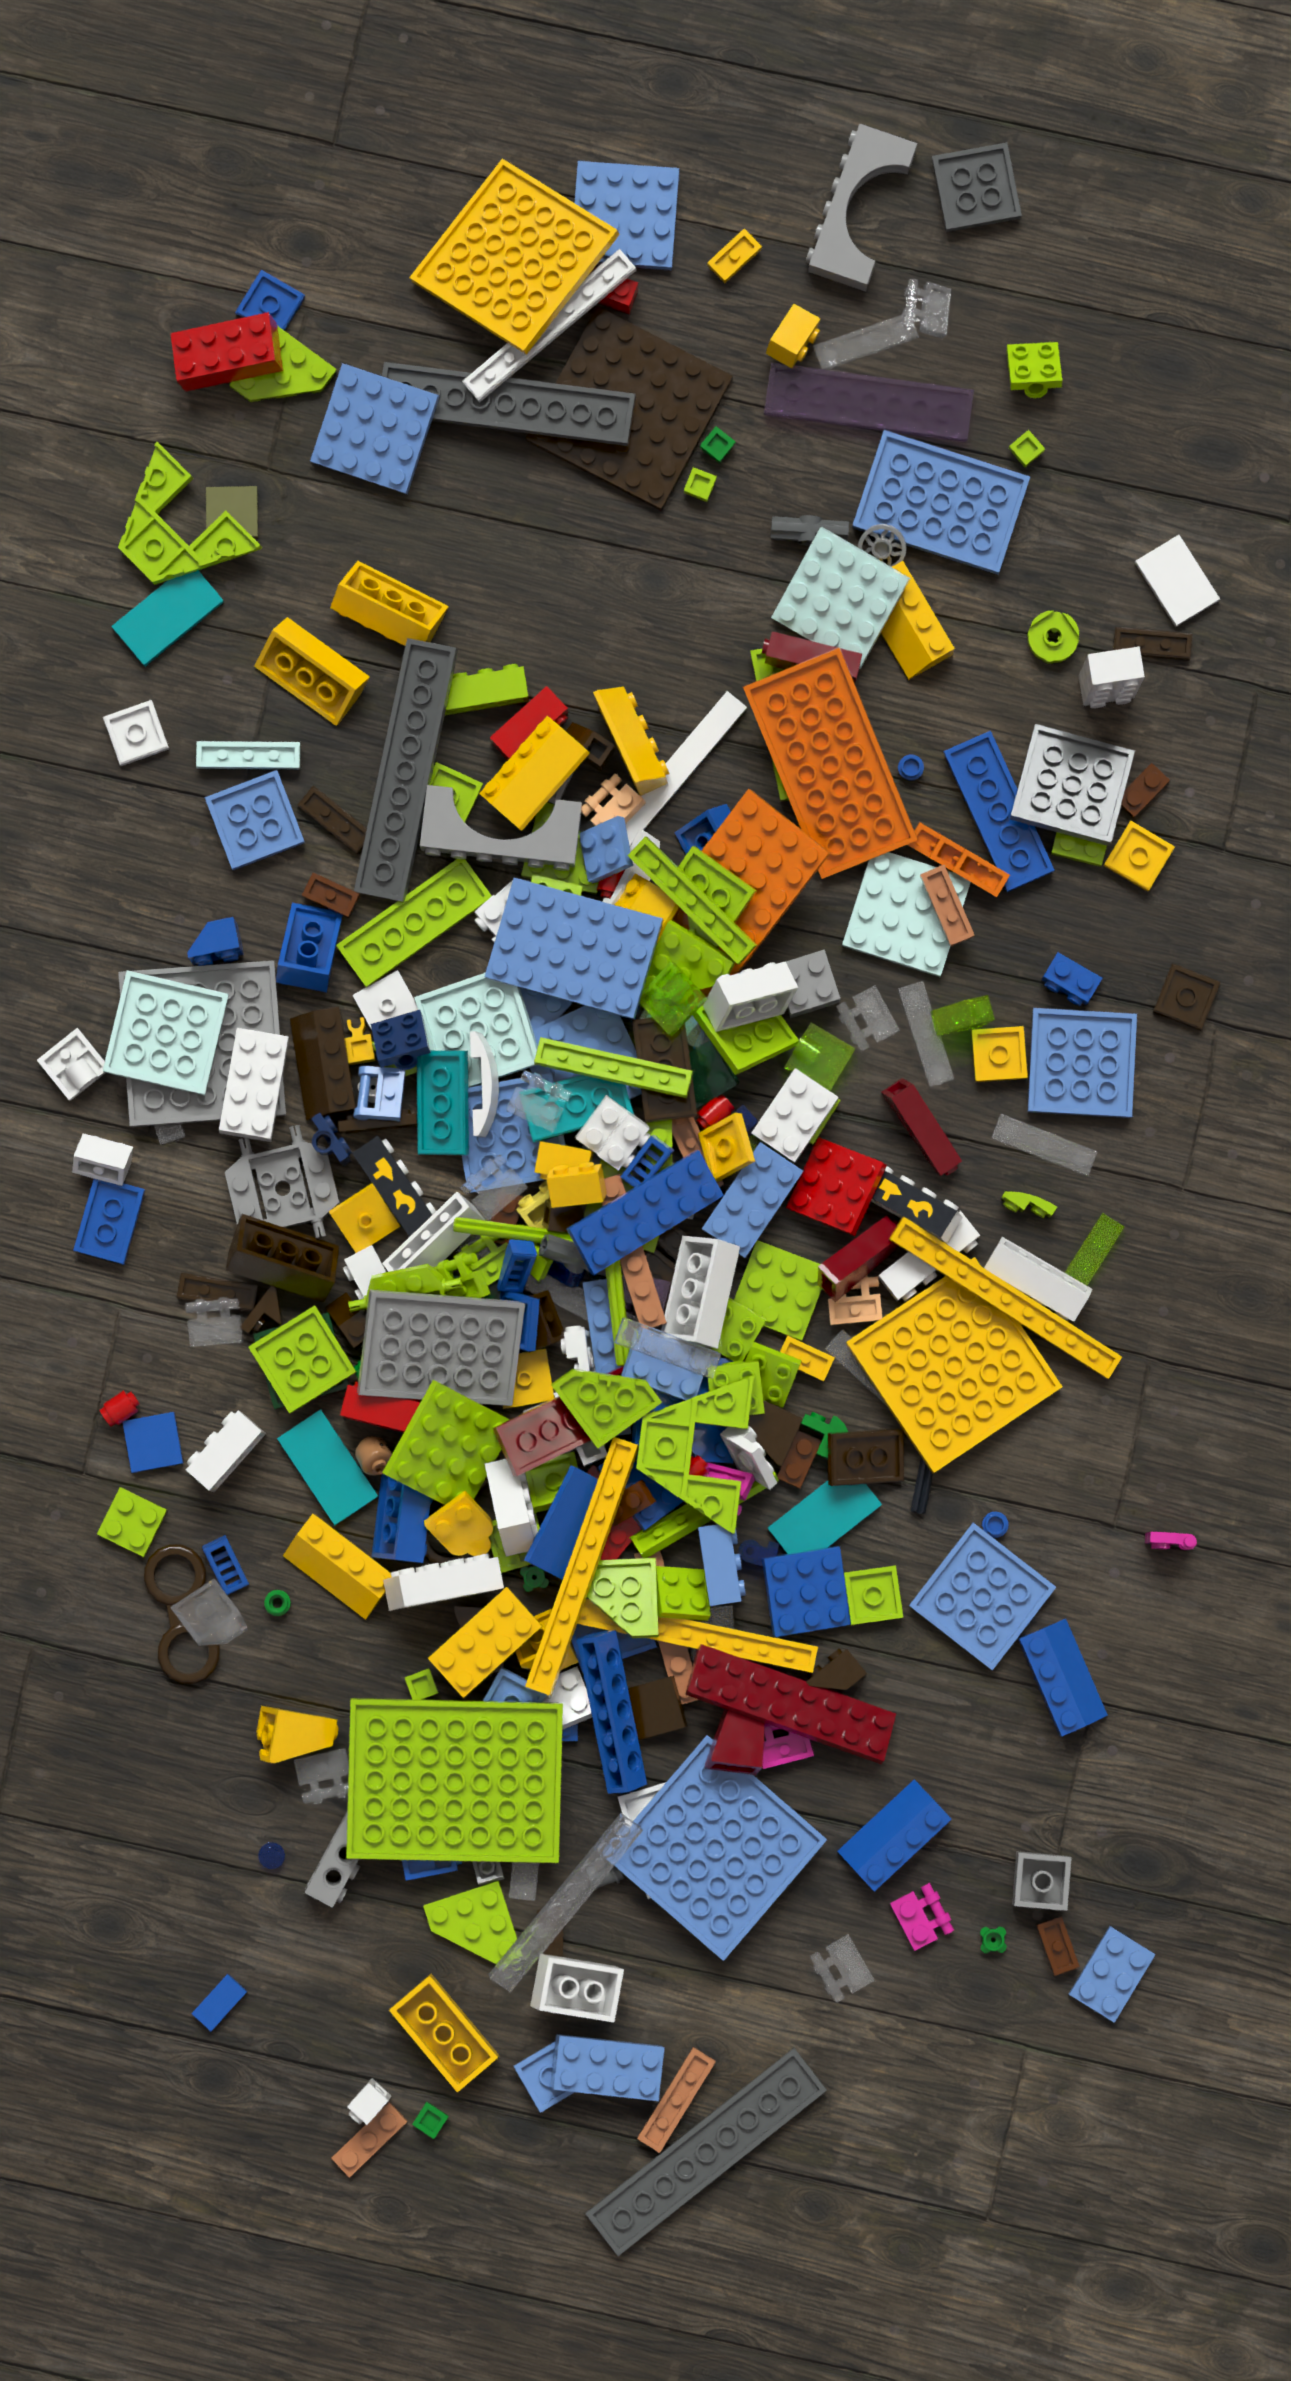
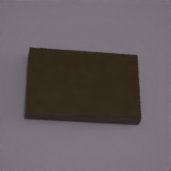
M903 1429L828 1433V1485L842 1486L904 1481Z

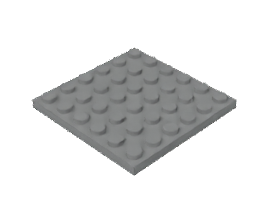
M274 961L132 971L227 993L229 997L205 1096L126 1078L130 1127L220 1121L236 1029L242 1028L280 1035ZM127 971L118 972L120 997ZM283 1078L276 1116H286Z

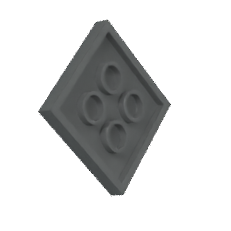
M1007 142L932 156L946 232L1021 219L1022 214Z

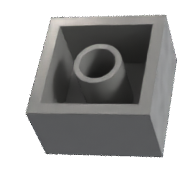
M825 950L786 961L798 986L787 1007L790 1018L840 1002L839 992Z
M1016 1851L1012 1905L1067 1911L1071 1857Z

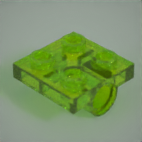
M670 962L643 990L639 1003L668 1035L673 1036L708 998L676 963Z
M810 1023L784 1068L790 1072H793L796 1068L831 1091L854 1053L855 1048L815 1024Z

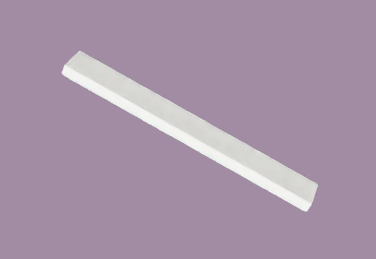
M620 249L617 250L587 276L527 355L507 343L462 381L463 384L480 403L637 270L636 267Z
M728 691L667 761L666 766L670 773L666 775L668 784L641 796L646 804L626 823L629 846H631L639 829H646L746 711L747 707Z

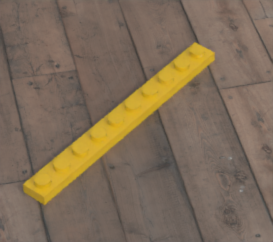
M902 1217L890 1236L889 1240L1104 1378L1109 1379L1120 1362L1122 1356L907 1218Z
M616 1437L612 1439L525 1685L527 1688L550 1696L553 1694L637 1456L639 1445Z
M589 1599L585 1600L577 1624L609 1631L616 1630V1632L627 1634ZM659 1617V1637L648 1638L698 1649L700 1644L739 1658L813 1673L818 1647L687 1619Z

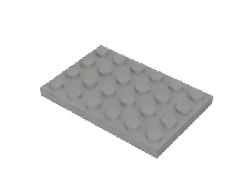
M369 1290L357 1393L367 1396L423 1399L431 1382L435 1380L479 1404L512 1406L525 1303L509 1300Z

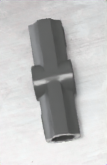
M804 515L799 518L772 516L771 540L796 541L800 545L810 546L820 527H823L848 542L849 521L822 520L821 517Z
M550 1234L544 1235L539 1248V1256L561 1262L573 1273L580 1274L584 1270L589 1271L574 1242ZM603 1269L597 1274L606 1277V1270Z

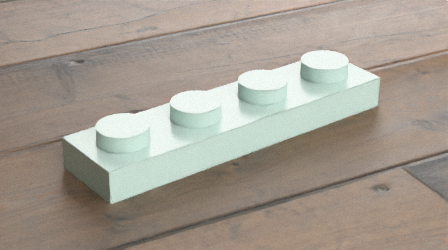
M197 741L196 767L197 769L300 770L301 744L300 742Z

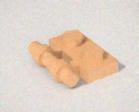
M614 774L609 780L605 779L600 784L602 787L592 797L589 795L584 800L585 804L582 806V814L587 817L592 811L597 813L590 820L595 826L616 816L624 817L626 824L646 802L627 784L620 791L615 787L622 779L617 774ZM610 794L613 798L602 807L600 803Z
M866 1275L852 1288L861 1289V1296L846 1297L845 1294L836 1303L832 1299H828L830 1325L871 1322L882 1319L880 1294L870 1295L869 1293L870 1287H879L878 1276L868 1277Z

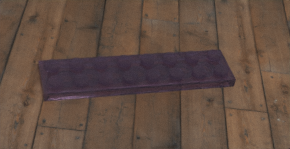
M771 362L764 415L967 442L974 390L802 366L790 368L785 364Z

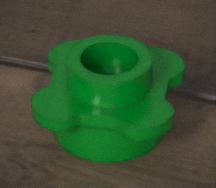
M524 1566L521 1568L520 1574L525 1582L523 1588L526 1591L531 1592L534 1588H546L549 1581L545 1578L544 1570L536 1566ZM533 1575L537 1576L536 1580L532 1579Z
M999 1926L996 1929L983 1927L980 1930L983 1941L980 1948L984 1953H989L990 1951L1003 1953L1006 1950L1007 1946L1004 1943L1006 1930L1003 1927ZM992 1937L996 1938L995 1942H991Z

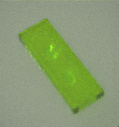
M1102 1213L1064 1273L1087 1286L1124 1229V1226Z

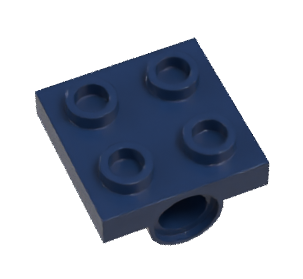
M420 1009L371 1024L377 1059L381 1068L395 1064L400 1070H410L417 1065V1057L431 1053Z
M321 1113L312 1117L311 1119L319 1129L312 1138V1145L315 1151L321 1155H329L334 1152L343 1167L352 1162L349 1155L353 1152L343 1137L338 1140L335 1136L338 1130L330 1117L323 1118ZM324 1137L330 1147L327 1149L318 1148V1140Z

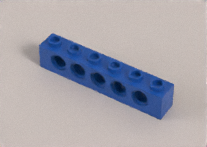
M616 1630L600 1631L578 1638L577 1644L608 1794L630 1792L647 1785L617 1632Z

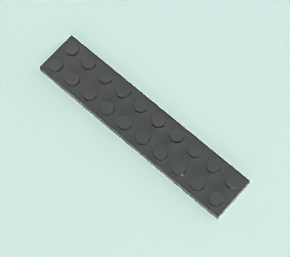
M384 362L382 377L440 396L432 421L628 446L636 402V394L508 378L479 403L462 382L471 374L469 372Z
M407 638L354 891L357 893L401 902L405 901L424 815L427 785L431 783L458 648Z
M793 2047L585 2214L617 2256H619L826 2092L827 2089Z

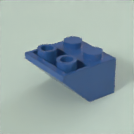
M234 917L207 922L187 952L188 958L193 965H213V961L223 959V962H233L239 959L238 956L244 955L238 924Z

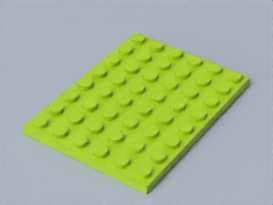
M351 1698L346 1859L559 1863L563 1703Z

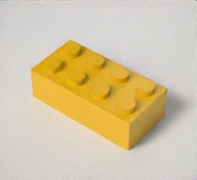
M506 1587L428 1659L458 1693L465 1698L543 1626L512 1591Z
M432 1974L426 1977L389 2010L456 2092H459L499 2057L495 2049Z

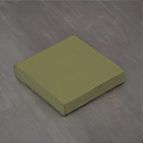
M257 486L206 487V529L226 510L253 538H258Z

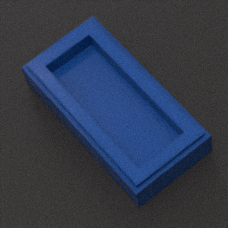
M227 1974L193 2011L192 2015L207 2029L212 2031L246 1994L247 1990Z

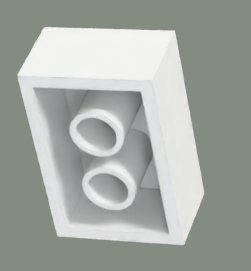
M772 962L762 968L754 970L748 968L739 974L720 976L716 979L703 1007L715 1032L784 1014L798 986L786 962L778 964Z
M795 1068L752 1131V1135L796 1163L839 1097Z
M240 1411L236 1413L230 1412L222 1421L224 1427L219 1433L214 1431L205 1440L204 1444L207 1446L201 1453L196 1451L186 1462L189 1465L186 1471L211 1492H215L266 1434Z
M506 1459L486 1463V1473L505 1555L510 1556L528 1552L538 1529L525 1473L513 1476Z
M540 1954L530 2006L540 2011L614 2022L624 1969L613 1965Z

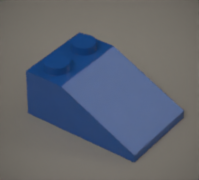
M292 903L279 957L276 983L327 992L342 915L328 909Z

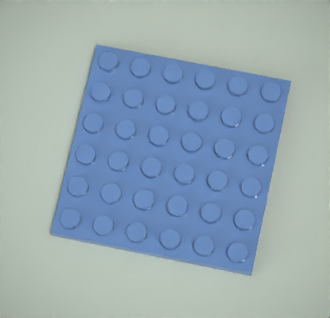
M706 1735L603 1856L724 1961L827 1839L754 1775L705 1769V1762L713 1742Z

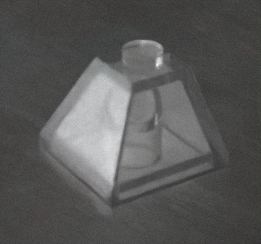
M212 1579L170 1607L198 1646L227 1644L248 1630L242 1614L215 1579Z

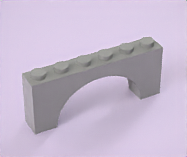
M859 124L857 132L853 130L848 141V145L851 146L850 152L842 157L839 169L843 170L841 177H835L831 192L834 193L832 202L827 201L822 215L826 216L824 224H819L814 239L818 241L815 249L810 247L806 262L809 263L808 272L866 292L875 267V260L861 253L849 236L846 226L848 205L856 191L871 178L885 173H903L908 175L916 153L917 143Z
M427 785L420 849L429 856H440L441 853L451 854L452 858L466 859V856L477 857L476 860L482 862H492L493 858L501 859L502 863L508 865H517L519 861L528 862L529 867L543 868L545 864L554 865L555 870L569 871V867L575 868L582 802L556 800L552 814L538 830L518 839L499 840L477 833L461 819L454 805L453 788Z

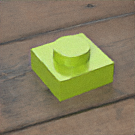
M1029 430L1008 448L1024 467H1027L1045 452V448Z
M693 467L684 488V493L708 502L717 476Z
M430 1668L405 1677L413 1700H421L439 1693Z

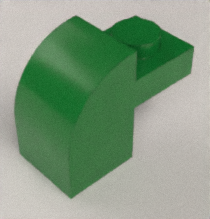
M812 1412L810 1416L805 1414L800 1425L824 1435L816 1455L828 1460V1433L848 1432L845 1424L834 1415L830 1423L827 1424L825 1423L826 1418Z

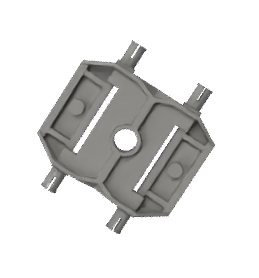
M300 1125L295 1126L297 1136L294 1127H289L293 1141L292 1145L257 1154L252 1152L250 1138H244L245 1144L243 1139H239L242 1152L241 1158L225 1171L237 1224L241 1214L263 1220L252 1170L255 1169L267 1219L263 1221L284 1228L311 1222L315 1238H320L318 1228H320L321 1236L325 1237L323 1221L330 1214L329 1211L340 1204L329 1156L318 1154L311 1143L303 1140ZM317 1145L320 1149H327L326 1147ZM299 1158H302L313 1208H310ZM280 1182H287L290 1185V1192L285 1196H280L276 1192V1186Z

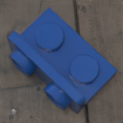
M1057 952L1042 978V981L1046 982L1044 985L1046 988L1055 993L1059 991L1068 995L1067 999L1077 1006L1081 1004L1086 1006L1102 980V977Z

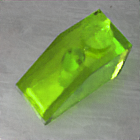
M988 995L963 1000L930 1011L937 1036L982 1027L995 1020Z

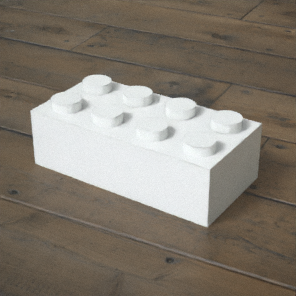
M1140 647L1087 655L1079 674L1083 706L1090 705V708H1100L1106 706V702L1116 701V704H1126L1131 702L1132 698H1135L1144 679Z
M242 1028L236 1029L219 1126L220 1134L267 1142L272 1141L289 1043L288 1036Z
M682 1236L665 1311L667 1324L662 1325L661 1336L685 1345L718 1349L740 1246L719 1239Z
M488 1554L466 1558L465 1563L464 1558L440 1563V1566L439 1563L415 1569H403L391 1572V1578L383 1580L389 1611L504 1588L498 1557L489 1558Z

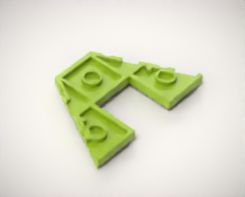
M156 442L149 467H146L144 481L140 484L135 498L134 509L126 523L125 534L122 536L118 546L139 570L156 585L261 550L262 546L226 510L190 546L173 531L158 513L194 478Z
M754 1376L646 1414L642 1418L636 1469L731 1534H735L741 1481L689 1475L695 1423L748 1429Z

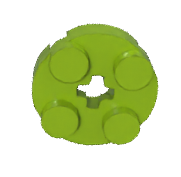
M1054 611L1043 612L1031 623L1027 634L1029 648L1038 659L1043 660L1047 664L1062 662L1075 652L1079 642L1078 626L1068 614ZM1048 632H1058L1060 634L1057 638L1059 642H1049L1047 640L1049 637Z

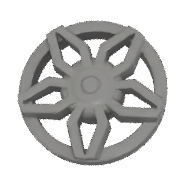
M877 524L871 526L862 534L858 544L859 549L863 550V541L865 539L868 545L872 546L868 547L865 552L869 553L872 551L873 557L878 558L882 562V559L887 558L890 567L904 560L906 541L902 533L894 526ZM878 529H885V530L881 533V538L879 537V535H878L877 533H875V532H873V531L878 530ZM891 531L890 538H885L886 533ZM868 534L875 537L876 540L874 542L871 541ZM894 535L899 538L901 544L897 542L891 543L894 540ZM893 547H897V548H900V549H902V550H901V551H893ZM890 555H901L899 560L891 565L892 557Z

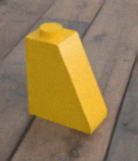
M261 1706L256 1731L257 1740H261L264 1748L259 1751L260 1760L277 1763L333 1746V1741L338 1735L337 1719Z

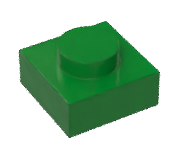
M715 426L700 445V449L720 464L736 445V441Z
M427 2101L412 2125L435 2139L449 2115Z

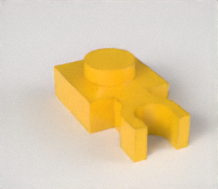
M364 1017L360 1018L361 1025L357 1029L352 1027L351 1020H347L348 1029L353 1036L345 1038L350 1065L375 1061L371 1034H363L366 1028Z

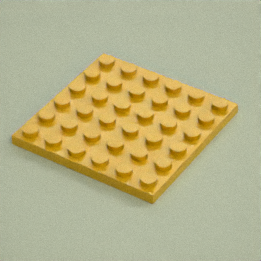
M501 159L409 278L425 291L527 355L620 234L614 227L514 165Z
M975 1257L971 1259L972 1261L980 1265ZM947 1276L845 1343L932 1473H935L1062 1388V1385L1019 1322Z

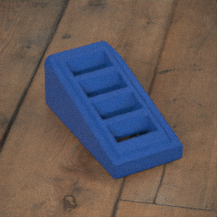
M651 1135L621 1175V1178L635 1188L656 1175L674 1150L657 1136ZM652 1145L664 1153L662 1157L650 1149ZM647 1153L656 1160V1165H653L644 1158V1155ZM641 1162L651 1171L647 1174L637 1164ZM634 1170L644 1178L643 1182H640L630 1173Z
M509 1240L497 1285L498 1291L523 1292L537 1257L532 1241ZM508 1278L518 1279V1281L508 1280Z
M226 1535L202 1546L225 1596L249 1585ZM225 1546L226 1550L212 1556V1551ZM230 1556V1560L217 1566L216 1561ZM233 1565L235 1566L236 1569L224 1575H221L220 1571H223ZM239 1575L240 1579L226 1585V1580Z

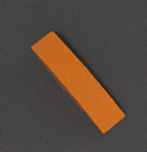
M918 823L914 830L918 840L907 844L908 846L937 863L945 865L947 869L995 897L999 895L1010 876L1008 873L926 825Z

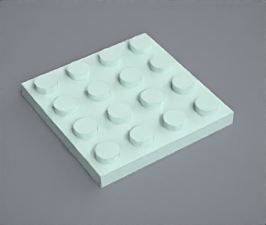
M820 527L771 618L810 641L862 653L860 669L911 578L827 529Z
M890 852L870 859L842 946L941 977L950 945L920 878V874L937 867ZM947 871L963 907L970 881L956 873Z
M127 970L103 1072L205 1096L229 994Z
M485 973L414 997L417 1008L421 1010L430 1050L468 1051V1087L482 1084L481 1060L471 1058V1031L482 1033L486 1038L495 1058L498 1078L536 1066L534 1060L538 1046L520 988L484 977Z

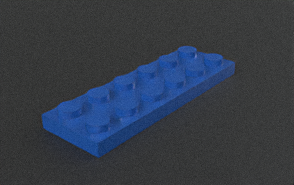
M988 731L943 752L994 866L1010 875L1004 885L1006 892L1054 872L1053 865L1035 826L1010 820L1018 789L992 732Z
M695 1150L567 1228V1231L591 1275H595L724 1195L699 1150Z

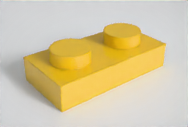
M744 228L707 262V266L726 283L762 249V246Z
M788 1335L780 1350L784 1354L802 1360L798 1368L799 1371L823 1382L835 1358Z

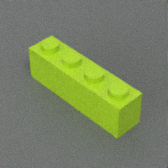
M510 664L503 666V670L498 671L486 668L478 670V674L467 675L465 672L453 674L445 715L529 702L524 667Z

